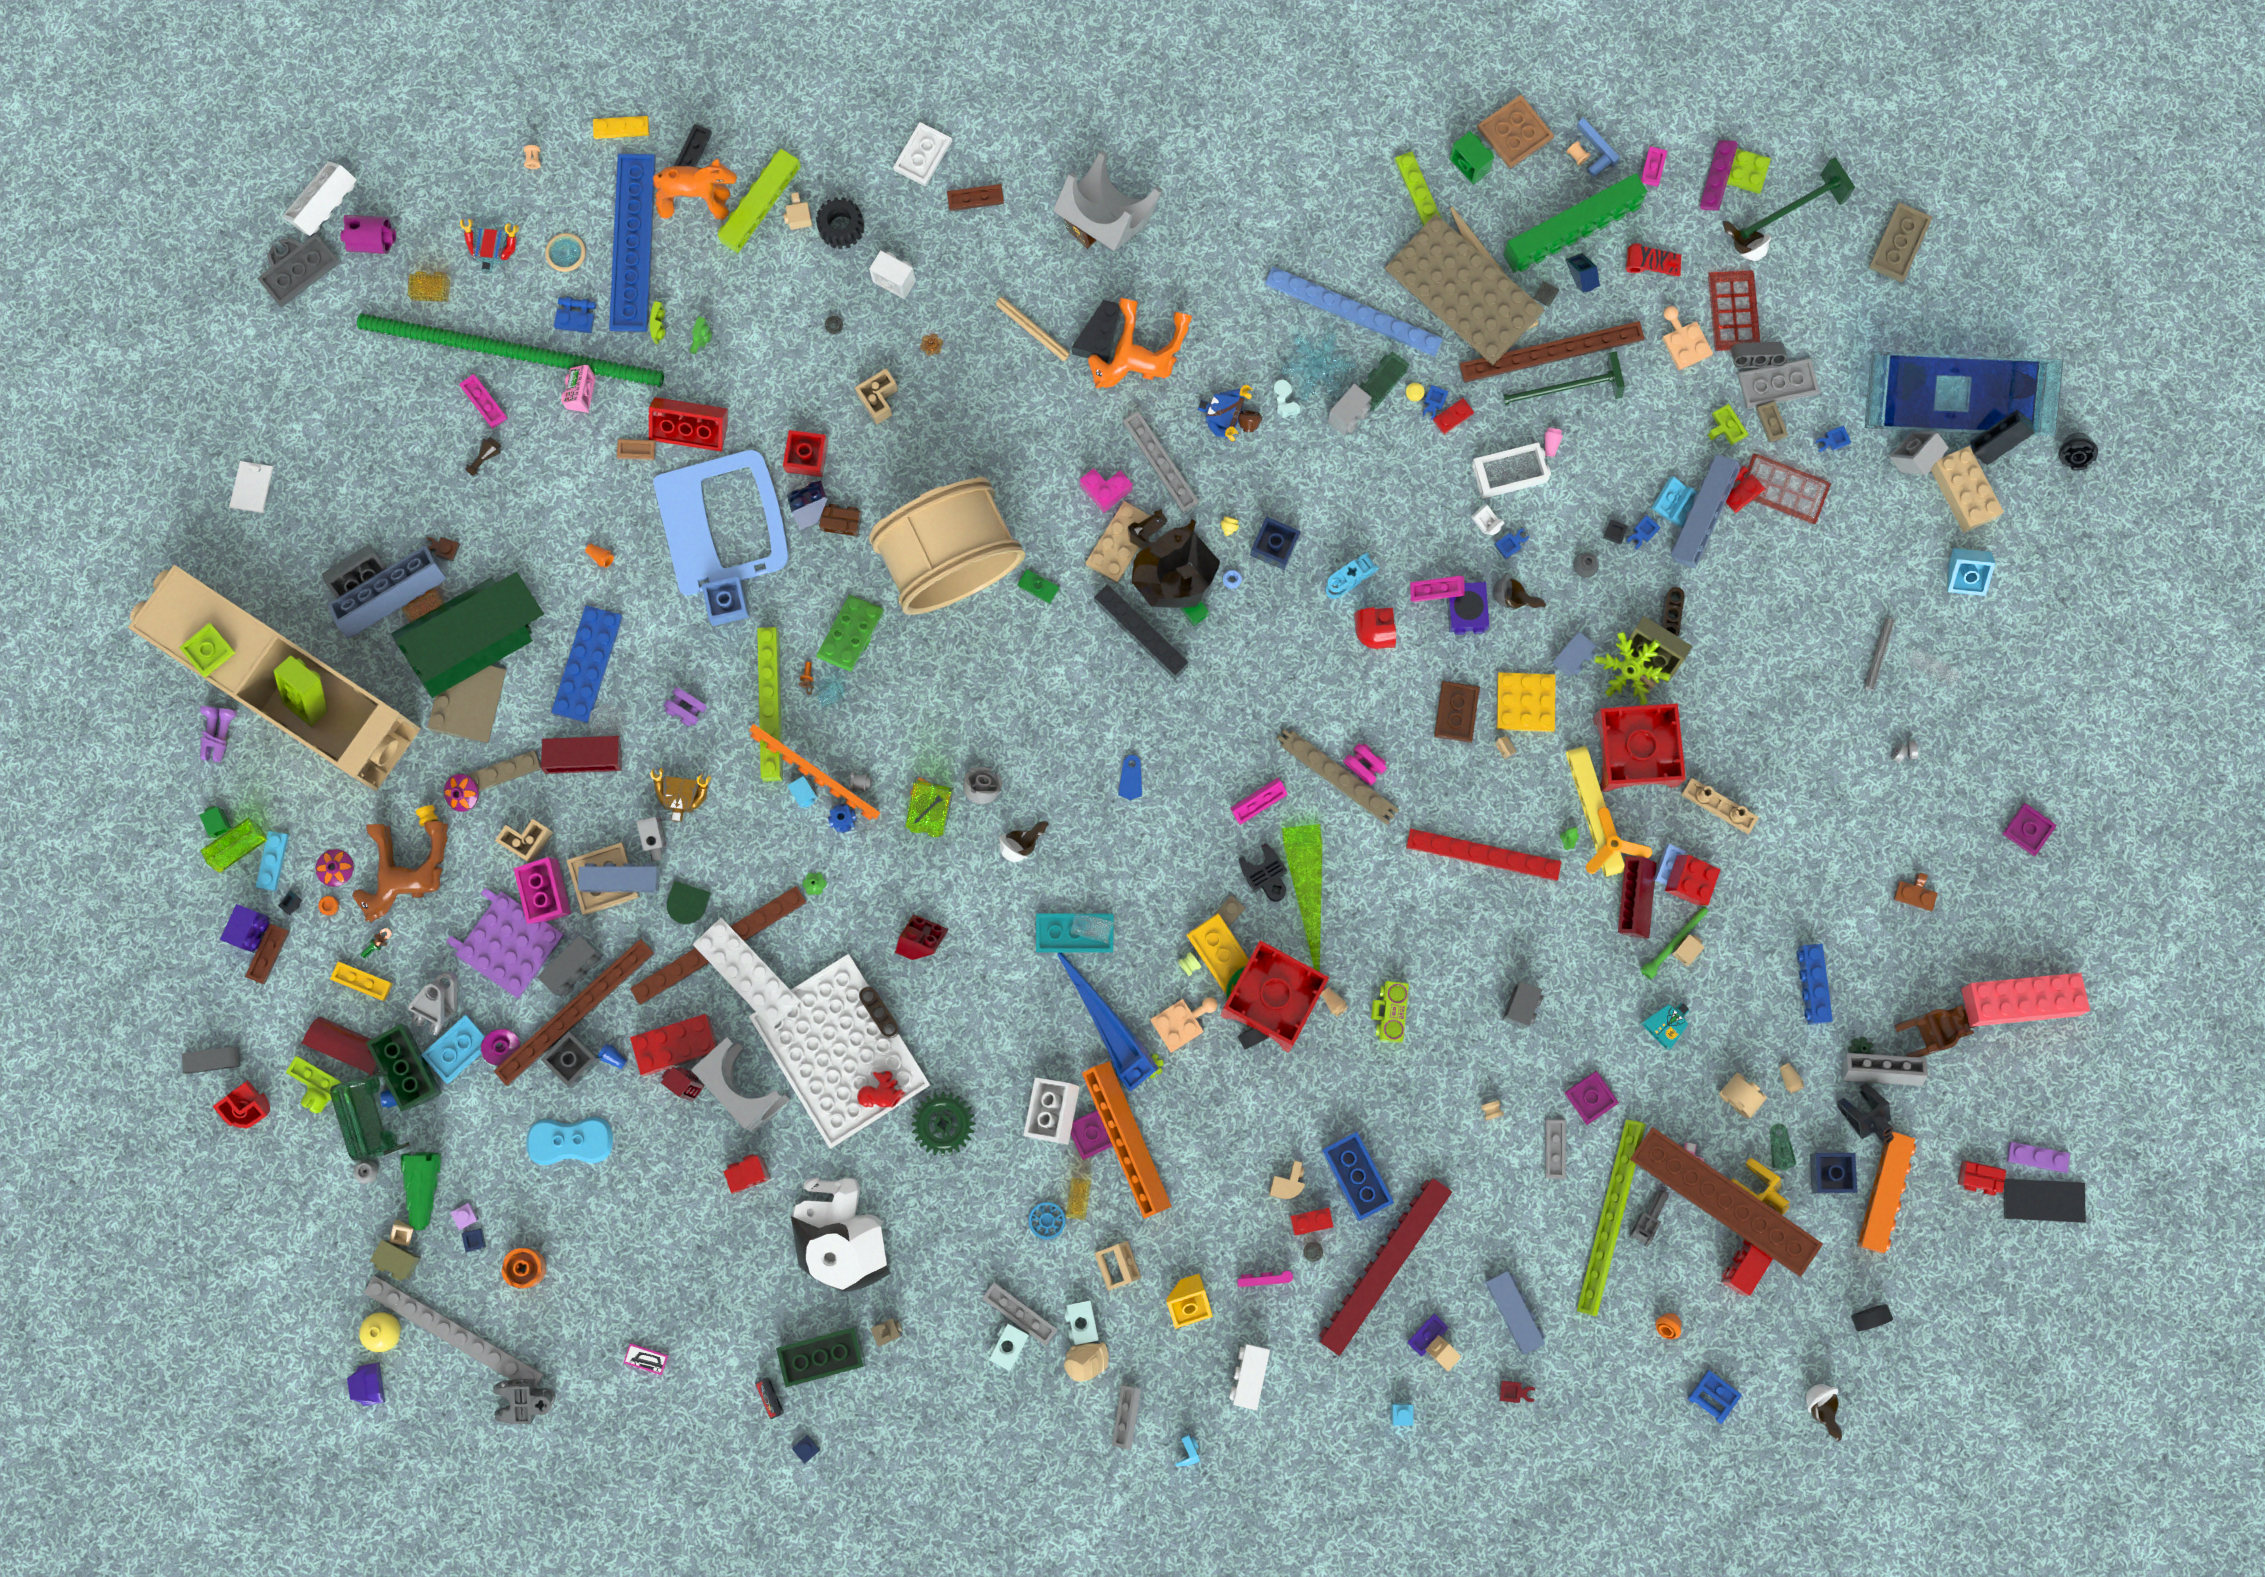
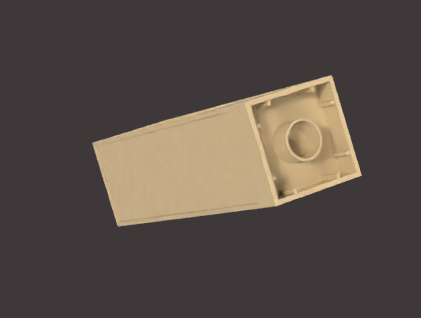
M173 565L170 571L164 570L156 577L153 583L155 591L147 602H139L130 614V620L132 621L128 626L130 630L201 677L203 676L179 647L208 623L213 624L236 653L210 675L203 678L375 791L379 789L421 730L420 727L176 565ZM290 655L295 659H301L307 669L310 671L314 670L321 677L320 681L323 685L322 689L325 694L324 698L327 702L328 712L312 727L285 707L281 701L274 670Z

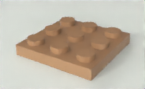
M1519 95L1477 125L1478 131L1509 169L1554 139V134L1522 95Z

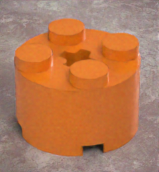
M518 1248L509 1252L504 1258L501 1269L505 1282L515 1288H531L542 1281L547 1271L543 1255L532 1248ZM523 1265H527L526 1272L521 1271Z

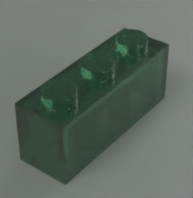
M1393 351L1389 355L1385 354L1379 362L1381 365L1378 369L1374 368L1368 375V381L1366 383L1362 382L1359 385V388L1372 397L1370 409L1373 412L1401 380L1410 366L1409 363Z

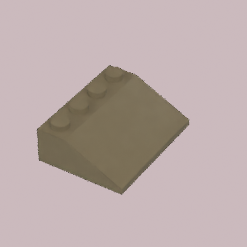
M490 665L437 695L434 699L427 728L434 733L489 743L506 670Z

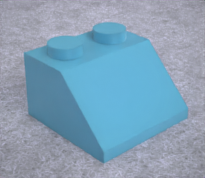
M1953 548L1948 568L1947 591L1986 596L1995 567L1992 553Z

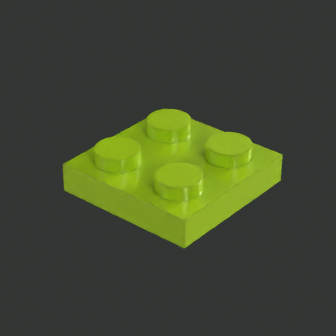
M1737 148L1727 184L1760 194L1771 158Z
M208 623L179 647L205 678L236 653L211 623Z

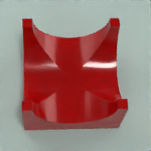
M1678 703L1601 708L1593 717V723L1598 728L1602 746L1603 771L1600 783L1601 792L1647 784H1661L1674 788L1686 780Z
M1260 940L1220 1016L1226 1020H1237L1257 1029L1277 1042L1283 1051L1289 1053L1330 977Z

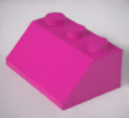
M547 857L513 868L527 924L555 920L571 915L558 859Z

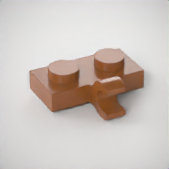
M1917 873L1914 885L1902 881L1898 882L1893 900L1932 912L1938 893L1924 889L1923 887L1928 875Z

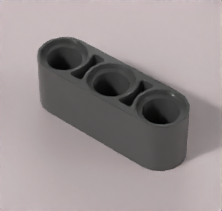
M1781 342L1738 343L1731 348L1733 363L1737 368L1781 367L1788 361L1785 346Z
M224 1047L182 1053L183 1074L240 1067L239 1047Z

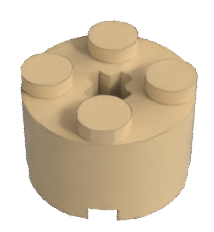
M1737 1072L1721 1090L1719 1096L1726 1103L1729 1102L1739 1114L1746 1118H1751L1767 1097L1759 1091L1760 1088L1755 1083L1750 1082L1748 1084L1745 1081L1746 1079Z

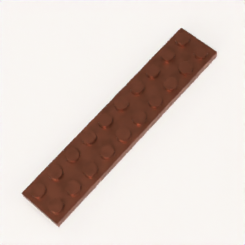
M1653 1127L1630 1158L1633 1163L1799 1277L1803 1275L1823 1245L1822 1242Z

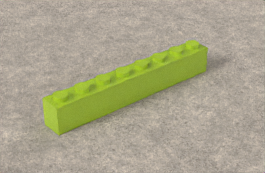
M776 627L757 628L759 728L782 743L779 631ZM761 740V779L764 782L783 781L782 755L779 752L774 754L766 748L767 744Z

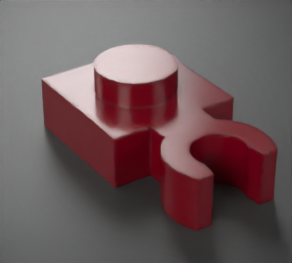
M1501 1380L1499 1401L1520 1403V1398H1524L1528 1402H1534L1535 1399L1529 1398L1527 1392L1529 1390L1535 1391V1388L1527 1386L1521 1389L1522 1383Z

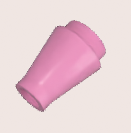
M1547 428V432L1544 433L1546 456L1555 457L1563 437L1561 435L1562 430Z

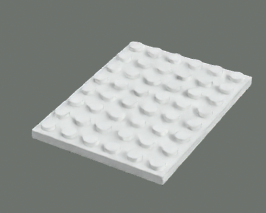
M849 954L791 989L801 1002L773 1029L757 1012L749 1016L830 1149L931 1086L900 1035L898 1034L895 1038L885 1037L860 1001V991L865 987H869ZM866 992L864 1000L871 1001L874 997L873 992ZM877 1008L874 1012L875 1017H882L884 1009ZM888 1024L885 1027L887 1034H892L895 1031L893 1024ZM873 1072H892L893 1077L891 1081L893 1079L898 1081L894 1088L896 1090L902 1089L905 1092V1095L893 1108L879 1107L874 1104L873 1107H863L858 1103L857 1094L863 1086L870 1085L877 1088L880 1084L873 1075Z

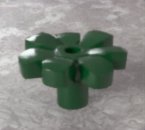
M1860 1037L1859 1040L1854 1038L1851 1040L1854 1046H1849L1848 1050L1855 1054L1873 1055L1874 1052L1870 1049L1874 1045L1872 1042L1866 1043V1037Z

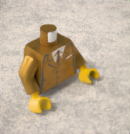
M653 768L650 775L654 779L656 795L660 804L665 809L672 810L671 821L682 822L684 812L693 813L694 809H698L706 800L707 784L711 781V776H708L706 781L702 779L703 773L697 780L669 776L661 778L664 770L660 768V774L658 775L655 774Z

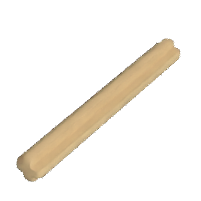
M1000 297L997 300V307L1061 360L1065 361L1070 356L1068 350L1004 297Z

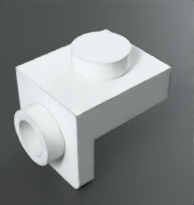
M1485 504L1471 516L1480 530L1488 535L1498 533L1504 524V521L1498 519L1489 506Z

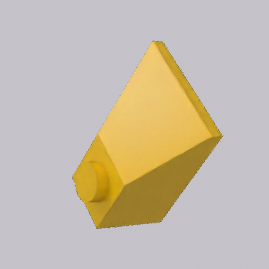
M1200 1274L1180 1279L1166 1299L1175 1329L1213 1317Z

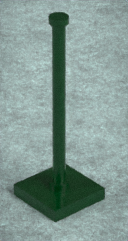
M1836 157L1828 161L1820 174L1825 182L1823 186L1755 224L1740 229V234L1744 239H1747L1750 234L1829 190L1839 205L1847 201L1855 186Z
M1617 351L1609 353L1607 374L1511 395L1503 394L1505 405H1509V402L1606 381L1612 384L1615 399L1622 398L1625 385Z

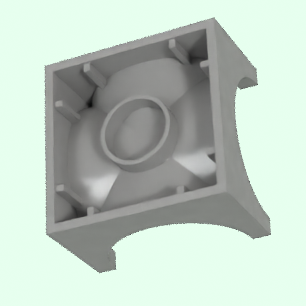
M1102 150L1098 153L1088 173L1078 184V176L1073 172L1068 174L1053 211L1115 251L1147 226L1163 189L1156 186L1149 196L1139 199L1123 195L1113 186L1108 177L1106 169L1108 153Z
M726 1037L691 1070L744 1129L757 1132L791 1100L786 1094L781 1097L776 1090L761 1098H747L738 1089L734 1079L735 1062L744 1048L740 1043H737L729 1050L733 1042Z

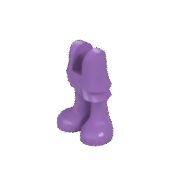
M200 706L201 714L207 717L206 731H202L203 737H200L201 760L208 761L211 756L212 747H214L213 761L221 762L227 748V741L225 739L231 720L236 717L237 711ZM220 717V724H219L218 734H217V736H215V730H216V726H217V721H218V718Z

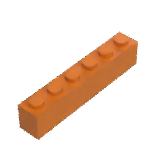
M1893 1131L1890 1133L1894 1136V1139L1889 1144L1883 1146L1857 1243L1858 1247L1877 1253H1885L1890 1247L1891 1231L1893 1232L1896 1225V1220H1894L1895 1214L1901 1207L1900 1195L1906 1188L1905 1176L1911 1169L1910 1157L1914 1155L1916 1150L1915 1138Z

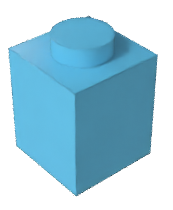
M804 776L788 785L789 790L801 808L804 806L808 808L815 803L814 800L817 799V796Z
M1391 1404V1424L1393 1426H1414L1413 1405Z

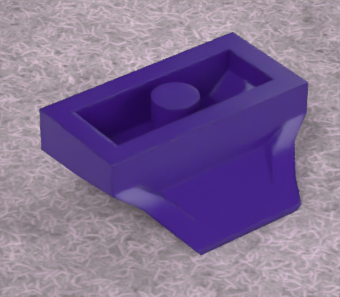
M380 1362L358 1366L356 1372L347 1378L350 1400L360 1402L363 1406L384 1403L385 1397Z

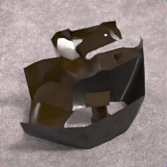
M1162 509L1155 511L1154 515L1140 523L1133 522L1128 526L1130 543L1143 549L1134 559L1131 579L1132 584L1151 607H1197L1204 599L1215 578L1220 560L1194 532L1196 521L1191 519L1188 525L1170 530L1159 537L1156 542H1149V537L1168 522L1162 513Z

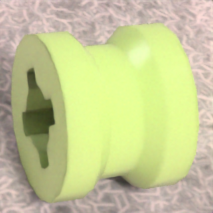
M1191 952L1187 954L1186 958L1178 960L1179 965L1188 976H1191L1195 969L1199 970L1201 968V965Z

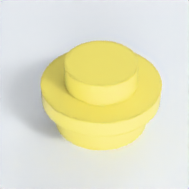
M1411 383L1408 385L1406 396L1409 400L1419 401L1423 398L1425 391L1421 384Z

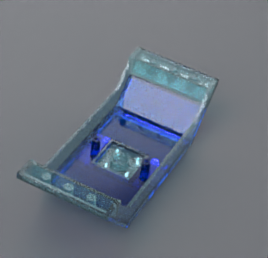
M1871 351L1864 428L1983 433L2018 409L2031 420L2035 432L2034 436H2056L2064 359Z

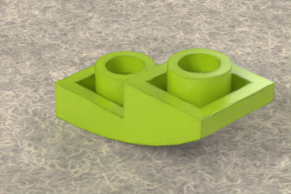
M654 301L650 315V333L654 343L658 345L659 341L664 339L666 333L665 327L660 322L665 317V310L662 303Z

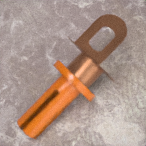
M805 662L804 675L800 676L802 682L798 683L799 686L806 688L808 695L812 694V688H814L810 684L813 681V677L810 676L811 662Z

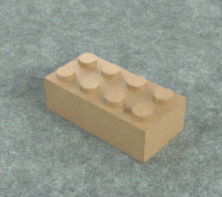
M1970 446L1941 458L1933 465L1931 471L1963 533L1995 520L2004 513Z

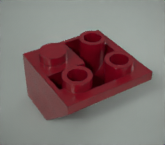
M913 914L899 936L895 953L910 960L935 954L948 929Z

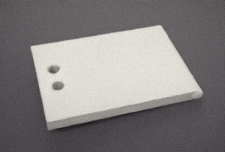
M240 461L229 508L264 513L274 467Z

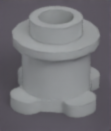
M851 771V791L862 789L866 792L867 788H871L872 778L868 777V773L856 774L855 771Z

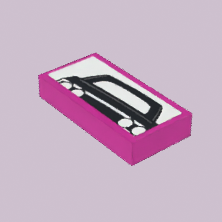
M630 1343L623 1363L662 1375L669 1355Z

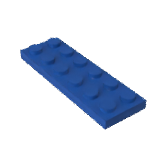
M585 605L551 711L552 714L585 723L590 722L623 618L622 615Z

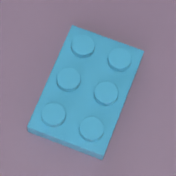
M465 1015L421 1056L444 1082L449 1084L481 1055V1042L485 1035Z

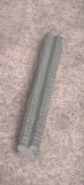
M1886 618L1884 620V627H1882L1880 640H1878L1876 648L1877 651L1874 653L1872 666H1870L1869 670L1870 673L1867 677L1866 686H1864L1865 690L1875 691L1873 689H1876V682H1878L1876 680H1878L1877 678H1879L1878 676L1881 671L1879 669H1882L1880 667H1882V662H1884L1885 657L1883 656H1886V649H1888L1886 645L1890 643V636H1892L1890 634L1893 632L1894 623H1896L1894 622L1896 621L1895 619Z

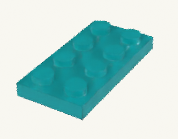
M1036 913V953H1113L1114 914Z

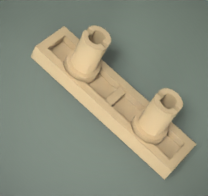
M1693 778L1689 780L1681 796L1746 834H1750L1759 818L1748 811L1746 807L1739 806L1715 792L1712 787L1705 786Z

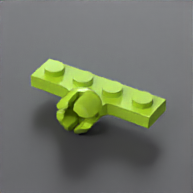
M295 1056L285 1072L306 1084L307 1091L300 1102L304 1108H310L309 1111L313 1113H321L330 1100L355 1112L365 1097L361 1092L299 1056Z

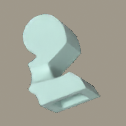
M1278 380L1274 384L1273 394L1277 398V413L1282 418L1300 413V406L1297 403H1286L1292 395L1291 385L1286 380Z

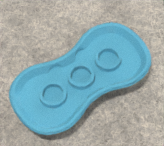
M589 1117L571 1124L551 1119H542L535 1122L529 1128L526 1139L527 1152L530 1159L540 1165H550L570 1158L588 1163H598L610 1155L613 1146V1133L610 1124L599 1117Z

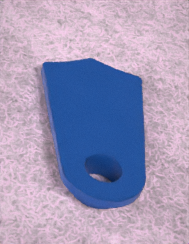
M1129 755L1124 759L1118 792L1119 796L1129 801L1142 797L1141 762L1135 755ZM1129 761H1135L1136 765L1134 767H1130L1128 765Z

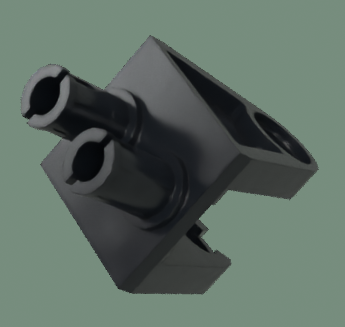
M1864 1083L1859 1087L1861 1095L1872 1108V1111L1862 1114L1845 1098L1836 1102L1838 1109L1862 1140L1872 1133H1875L1884 1145L1889 1144L1894 1139V1136L1890 1133L1893 1127L1888 1123L1891 1121L1890 1104L1869 1084Z

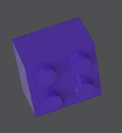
M236 904L220 940L254 953L261 943L260 938L263 932L267 930L270 924V917Z

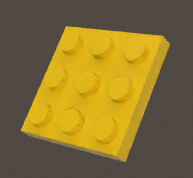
M1498 672L1497 730L1554 732L1555 675Z

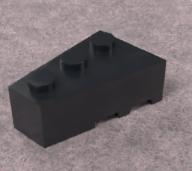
M1102 301L1073 344L1072 355L1084 358L1097 355L1104 362H1109L1122 312L1119 303Z

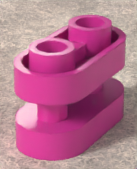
M1358 743L1353 749L1356 755L1353 757L1348 754L1343 759V762L1365 783L1372 786L1377 780L1374 774L1377 772L1382 775L1387 769L1385 766L1386 762L1380 756L1376 757L1372 754V749L1367 744ZM1363 760L1364 762H1366L1370 766V768H1365L1360 763V761Z

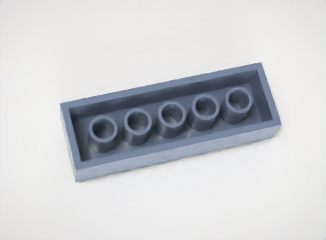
M427 545L327 605L335 624L345 637L349 639L352 636L358 635L365 628L373 626L385 616L391 615L398 608L407 605L416 597L424 595L426 591L434 586L440 585L446 580V577L438 560Z

